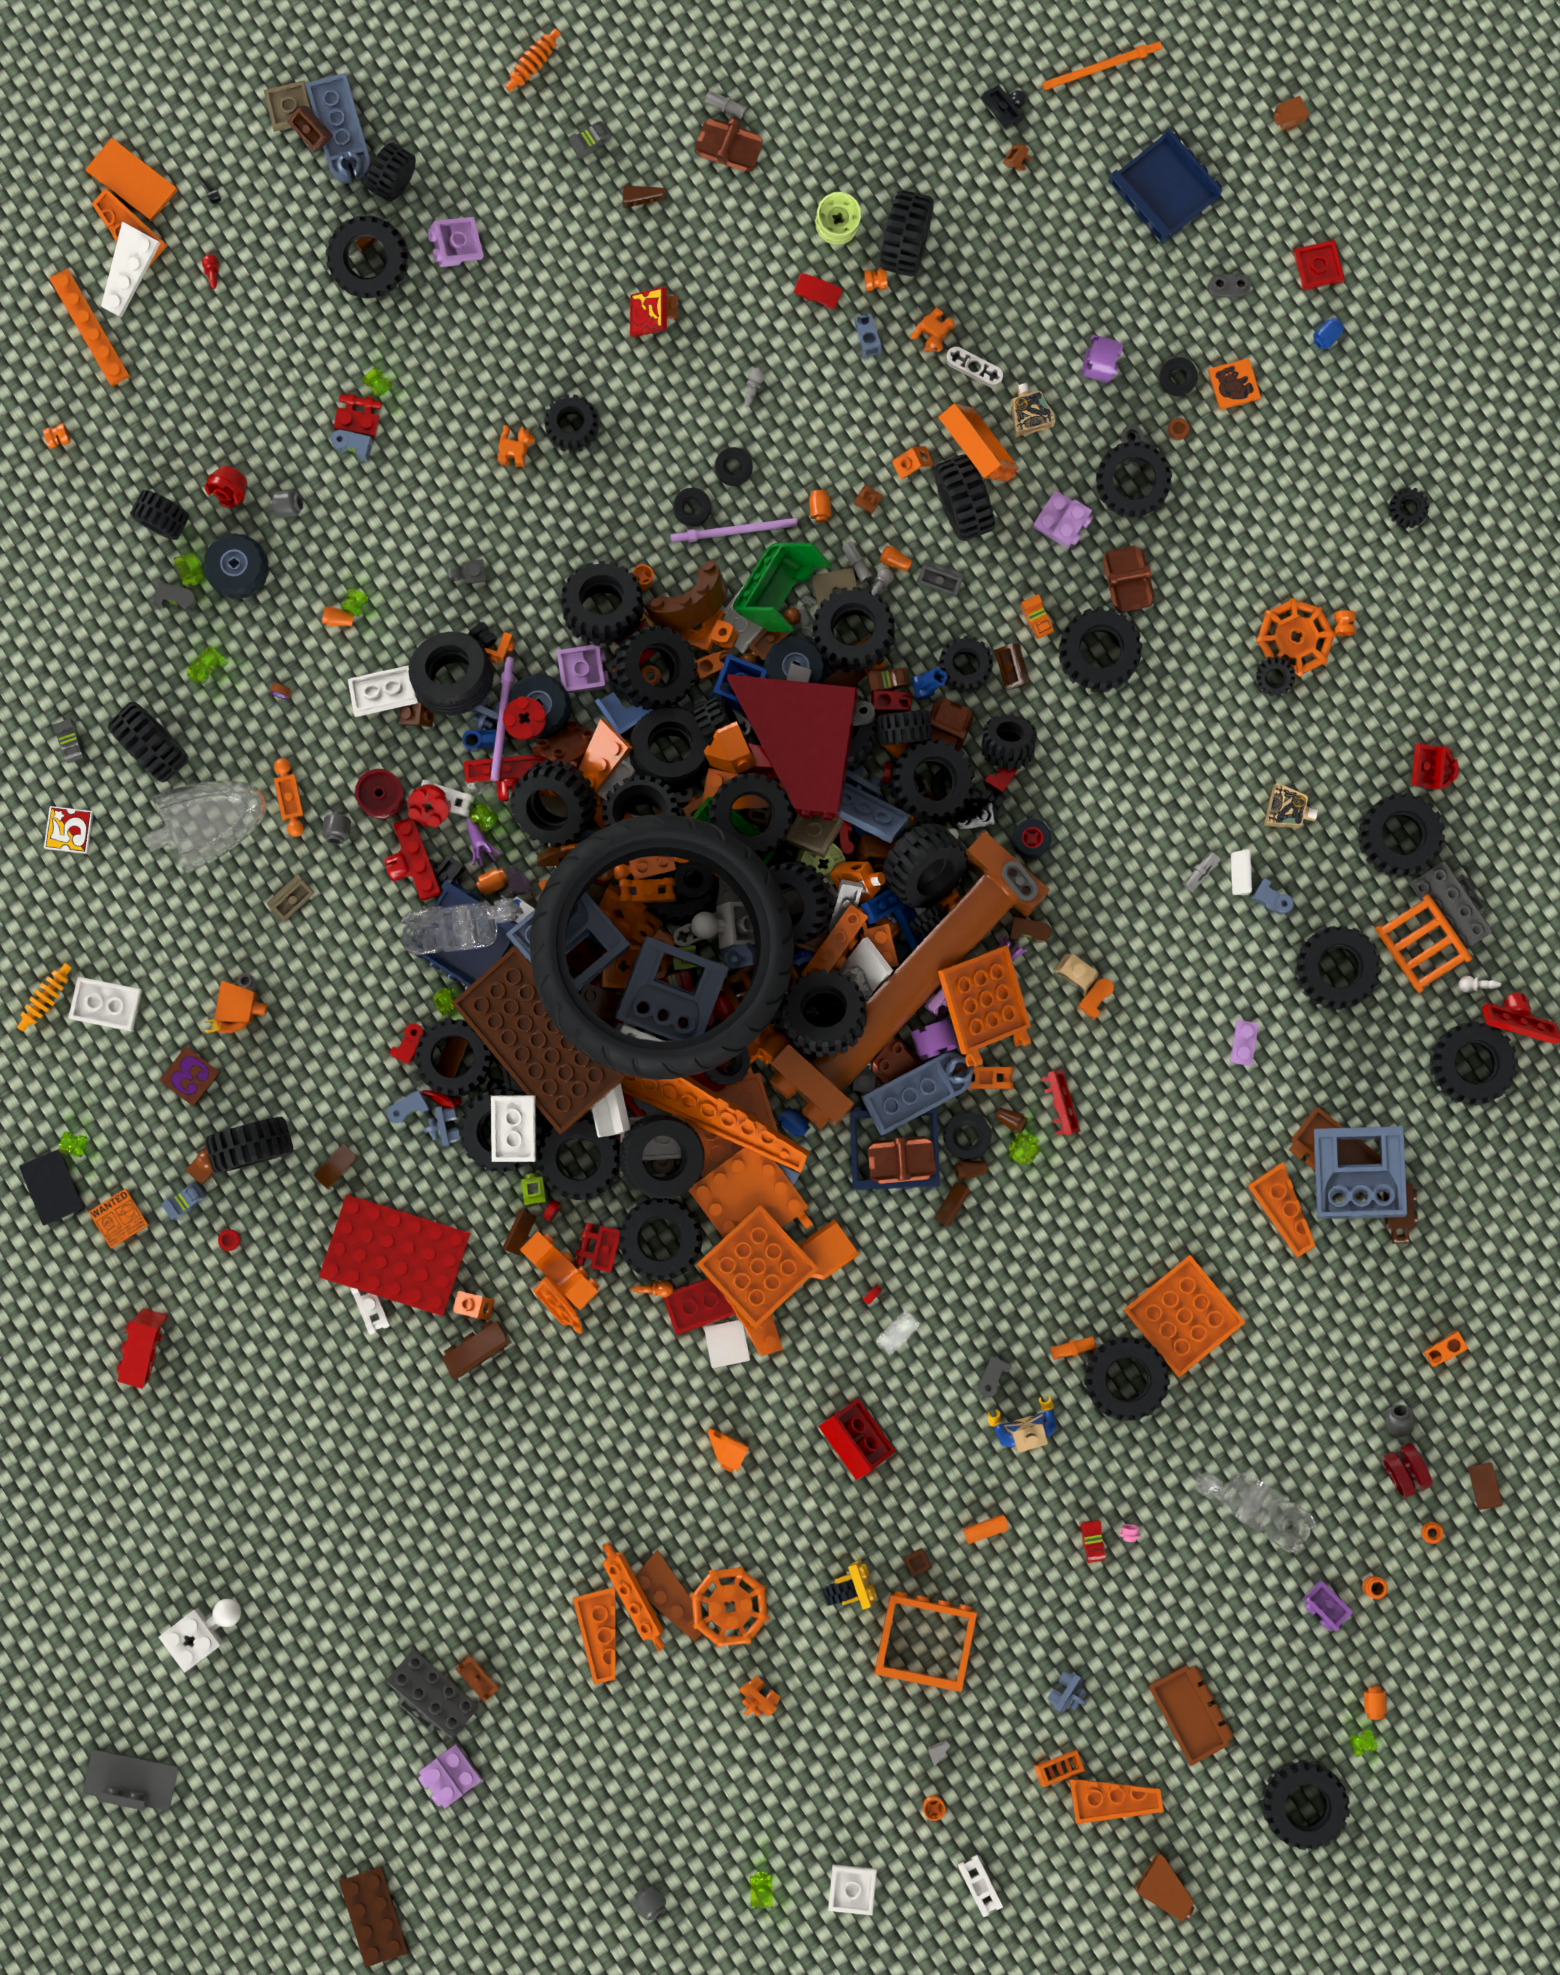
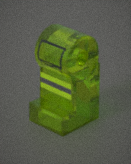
M209 645L188 667L187 676L195 684L201 685L208 680L209 674L218 665L224 668L229 662Z

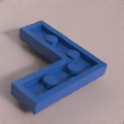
M890 888L860 905L863 912L869 916L867 919L869 924L894 912L896 920L912 950L917 948L927 937L926 933L918 938L908 926V923L917 917L914 908L904 904Z

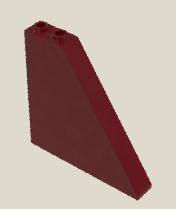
M728 674L729 684L781 785L787 792L786 794L796 814H799L802 818L818 816L826 821H833L834 818L840 819L858 697L856 688Z

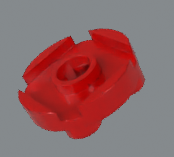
M520 696L511 701L505 708L503 723L507 732L513 738L525 741L537 738L543 732L546 726V714L542 705L537 700ZM529 714L530 722L521 724L520 715Z
M430 784L423 785L414 789L407 801L408 815L411 819L422 825L436 828L450 814V800H447L445 797L446 793L441 788ZM427 802H430L431 807H433L434 809H428L425 806V804H427Z

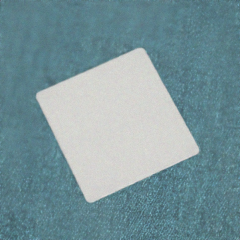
M739 1320L704 1327L712 1368L750 1361L744 1326Z

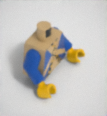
M1048 1395L1049 1400L1047 1402H1043L1042 1398L1039 1397L1041 1409L1045 1412L1001 1424V1413L999 1410L996 1409V1417L990 1416L988 1412V1423L994 1427V1431L1002 1446L1013 1448L1017 1452H1023L1048 1444V1437L1057 1428L1054 1411L1052 1410L1054 1404L1050 1395Z

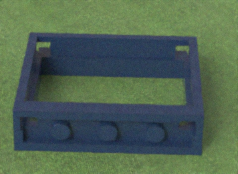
M854 1107V1111H850L853 1190L940 1187L937 1108H933L920 1115L930 1117V1139L933 1142L936 1173L932 1178L925 1180L879 1184L873 1180L859 1181L856 1119L872 1117L866 1107Z

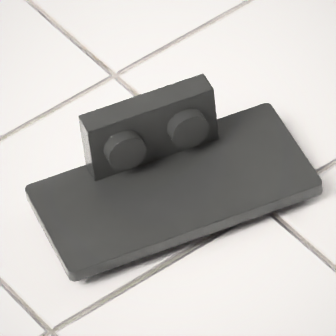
M1446 861L1441 862L1410 883V886L1421 901L1424 895L1429 894L1466 949L1493 932L1482 915L1487 909L1462 874L1457 878ZM1427 907V908H1426L1427 911L1429 912V914L1431 915V917L1434 919L1435 917L1433 916V914L1431 913V911H1430L1429 908ZM1439 925L1438 927L1440 928V930L1442 931V933H1443L1444 936L1446 937V936H1447L1446 933L1444 932V930L1442 929V927ZM1451 943V946L1453 947L1455 952L1459 954L1454 945Z
M415 1650L408 1654L386 1680V1683L402 1696L397 1702L401 1708L429 1732L436 1725L451 1739L458 1734L479 1708L475 1701Z
M94 1749L91 1752L83 1794L100 1797V1802L138 1810H144L149 1807L169 1811L179 1768L178 1766Z

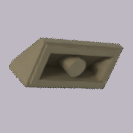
M296 875L267 902V905L284 922L315 892L299 875Z

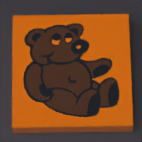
M1249 358L1208 369L1219 410L1260 400L1261 396Z

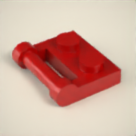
M843 820L844 823L837 834L839 849L842 851L845 860H848L852 857L854 845L849 841L852 833L851 823Z

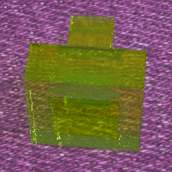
M444 987L431 998L442 1016L449 1014L454 1009L452 1004L454 1000L450 996L454 991L453 988L446 990Z

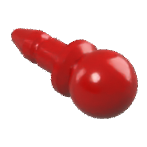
M207 254L202 259L204 273L208 275L210 286L212 289H216V274L219 272V261L215 255Z

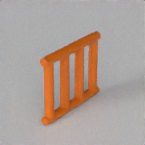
M1429 894L1424 895L1421 902L1386 925L1375 927L1379 937L1418 994L1423 992L1425 986L1464 961L1469 962L1473 959ZM1428 907L1435 918L1394 944L1388 933ZM1440 925L1447 936L1407 962L1400 951ZM1452 943L1459 954L1419 980L1412 969Z

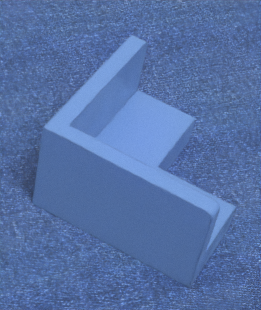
M611 693L601 701L599 698L595 700L597 707L607 722L623 738L632 732L635 724L641 720L642 716L653 711V709L648 711L643 710L642 706L637 708L633 705L625 709L615 693Z

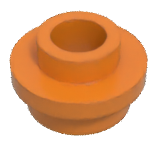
M648 665L641 670L643 678L650 685L656 686L660 682L661 673L657 667ZM647 674H654V679L648 680L646 678Z
M1427 1522L1421 1529V1535L1427 1543L1436 1544L1442 1540L1444 1531L1440 1524ZM1433 1528L1436 1533L1433 1537H1430L1428 1531Z

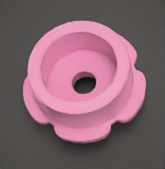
M1132 1524L1122 1525V1532H1119V1535L1127 1542H1135L1137 1538L1141 1537L1139 1527Z

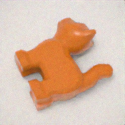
M937 307L922 319L917 325L915 332L910 335L912 339H917L923 331L931 336L925 343V352H940L943 349V339L955 327V322L949 317L944 322L939 321L944 313Z
M504 425L498 445L499 454L497 461L500 465L510 466L508 459L515 458V467L524 468V459L528 446L535 442V436L532 435L530 430L524 429L521 426L518 433V441L508 439L510 428L508 425Z

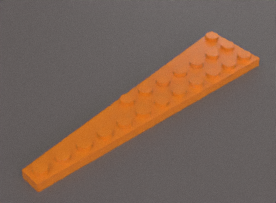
M625 1074L627 1078L621 1082L623 1093L800 1173L804 1169L810 1151L690 1076L658 1080Z

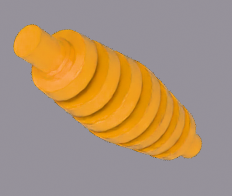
M64 963L60 970H54L52 974L55 977L52 979L48 976L45 979L49 982V985L47 986L43 982L39 985L44 989L43 993L35 989L34 993L39 998L30 997L29 1000L34 1005L26 1004L25 1008L28 1010V1013L22 1011L21 1016L23 1018L17 1026L18 1029L24 1032L29 1025H35L37 1021L34 1018L37 1016L41 1019L44 1016L39 1011L41 1009L45 1012L50 1010L45 1006L46 1002L52 1006L56 1003L50 997L52 995L57 999L60 995L55 990L63 991L64 987L60 983L63 981L67 984L68 979L66 975L72 969L71 966Z

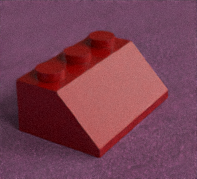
M859 1398L849 1403L818 1426L856 1481L871 1472L896 1452Z

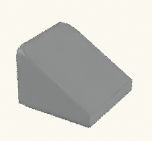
M791 664L787 680L809 683L812 670Z
M948 1740L927 1748L934 1766L950 1747Z

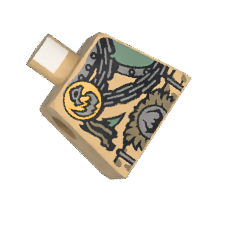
M1028 383L1018 385L1016 390L1019 397L1013 398L1011 401L1015 438L1054 427L1055 418L1042 392L1031 393Z
M1276 783L1272 788L1264 826L1299 828L1302 825L1303 819L1315 821L1318 809L1306 806L1308 801L1307 795Z
M1065 954L1053 970L1054 973L1085 996L1098 980L1097 971L1074 954Z

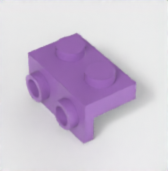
M1322 1580L1302 1598L1306 1602L1304 1607L1312 1615L1317 1613L1322 1618L1320 1623L1328 1631L1333 1629L1337 1632L1339 1630L1338 1627L1353 1613Z

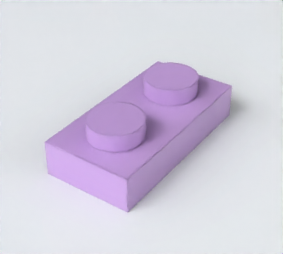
M1236 1020L1230 1063L1252 1066L1259 1023Z

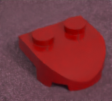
M1422 743L1415 744L1411 786L1427 790L1447 788L1451 782L1455 781L1458 776L1459 765L1457 759H1454L1451 755V750L1445 746L1436 747Z

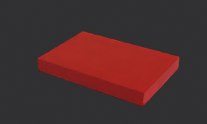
M709 1278L674 1289L670 1296L663 1297L676 1335L736 1315L731 1304L727 1302L724 1295Z

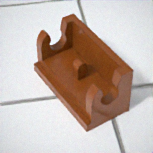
M473 1654L469 1655L455 1668L483 1702L501 1687Z

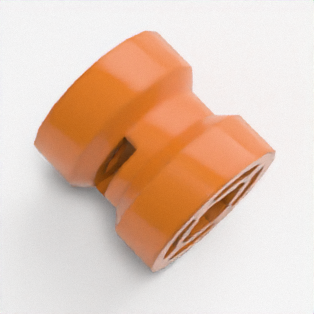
M879 268L877 272L864 270L866 292L873 291L877 287L881 290L887 289L885 270Z
M64 423L58 424L55 428L48 427L43 429L49 449L56 448L59 444L66 445L71 443Z
M641 564L636 566L633 574L637 577V582L640 583L643 592L650 588L654 573L648 565Z
M1344 610L1334 613V620L1337 622V626L1334 628L1336 635L1350 636L1356 634V626L1353 625L1356 619L1355 611Z
M936 1795L928 1796L924 1800L922 1808L925 1816L931 1821L940 1820L945 1814L943 1800Z

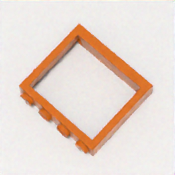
M954 403L938 416L984 478L1004 482L1017 475L1016 471L1019 469V466L975 408Z
M895 1591V1594H890L874 1673L880 1676L962 1692L977 1612L972 1611L973 1607L960 1604L958 1608L951 1606L949 1601L938 1600V1603L929 1602L930 1598L917 1595L915 1599L908 1597V1593ZM896 1603L968 1618L957 1680L884 1665Z

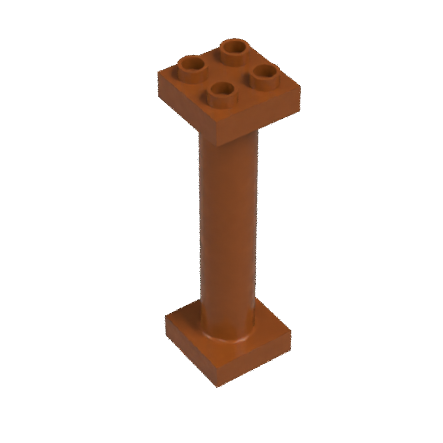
M985 831L966 851L968 857L967 868L980 879L866 1002L867 1023L862 1037H857L858 1043L854 1047L849 1045L848 1051L843 1054L841 1051L836 1052L834 1057L824 1054L823 1058L816 1057L810 1063L788 1044L771 1063V1071L775 1074L770 1079V1085L788 1101L795 1093L798 1094L807 1103L801 1113L819 1130L827 1123L836 1128L852 1110L854 1103L842 1092L939 988L941 982L938 971L962 962L1011 908L1024 919H1027L1043 902L1050 891L1049 888L1024 867L1037 884L1038 892L1031 901L1025 902L1020 900L1002 878V869L1006 863L1011 861L1020 862ZM1015 870L1009 871L1011 877L1017 875ZM1028 887L1022 888V892L1024 894H1029L1030 889Z

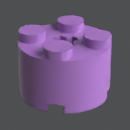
M1093 335L1090 339L1093 345L1087 348L1082 367L1084 373L1082 376L1106 383L1111 382L1112 377H1115L1119 365L1116 364L1117 356L1120 357L1123 344L1116 340Z
M951 1019L925 1026L922 1030L917 1029L910 1033L921 1061L933 1058L940 1053L944 1054L960 1048Z

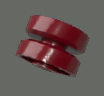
M385 769L367 771L359 778L355 786V797L358 805L368 816L374 819L386 820L394 817L401 811L405 803V791L402 783L392 772ZM380 791H383V795H382V796H380V797H377V796H376V795H379V792H380Z
M1412 1443L1399 1447L1400 1457L1393 1451L1382 1456L1388 1476L1403 1499L1406 1500L1415 1495V1486L1422 1491L1433 1486L1431 1475Z

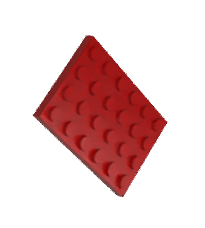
M346 1194L319 1278L444 1317L471 1233Z

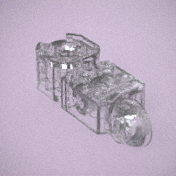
M513 898L495 900L492 906L488 901L445 907L420 908L407 913L401 920L402 924H406L403 928V937L405 942L409 944L405 949L412 955L437 953L442 950L450 952L487 947L495 943L497 923L517 920L516 915L523 914L524 912L519 905L514 903Z
M1245 1470L1235 1475L1226 1490L1221 1488L1224 1482L1206 1471L1202 1475L1196 1471L1195 1481L1197 1486L1195 1490L1209 1500H1212L1213 1497L1220 1501L1221 1508L1257 1532L1261 1533L1263 1530L1266 1538L1287 1552L1301 1551L1299 1545L1308 1539L1311 1532L1310 1528H1316L1313 1515L1290 1500H1282L1284 1498L1282 1494ZM1291 1521L1292 1529L1289 1530L1287 1528V1531H1285V1523Z

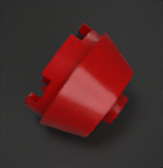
M222 466L207 477V483L204 488L209 496L212 493L220 500L218 502L220 505L233 508L244 501L248 482L245 476L238 470L230 466Z

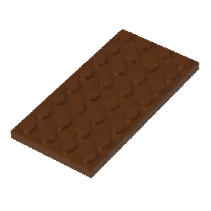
M516 946L509 950L452 1002L453 1006L527 1095H536V1106L560 1135H563L627 1078L625 1074L593 1061L564 1037L550 1019L539 998L531 963Z

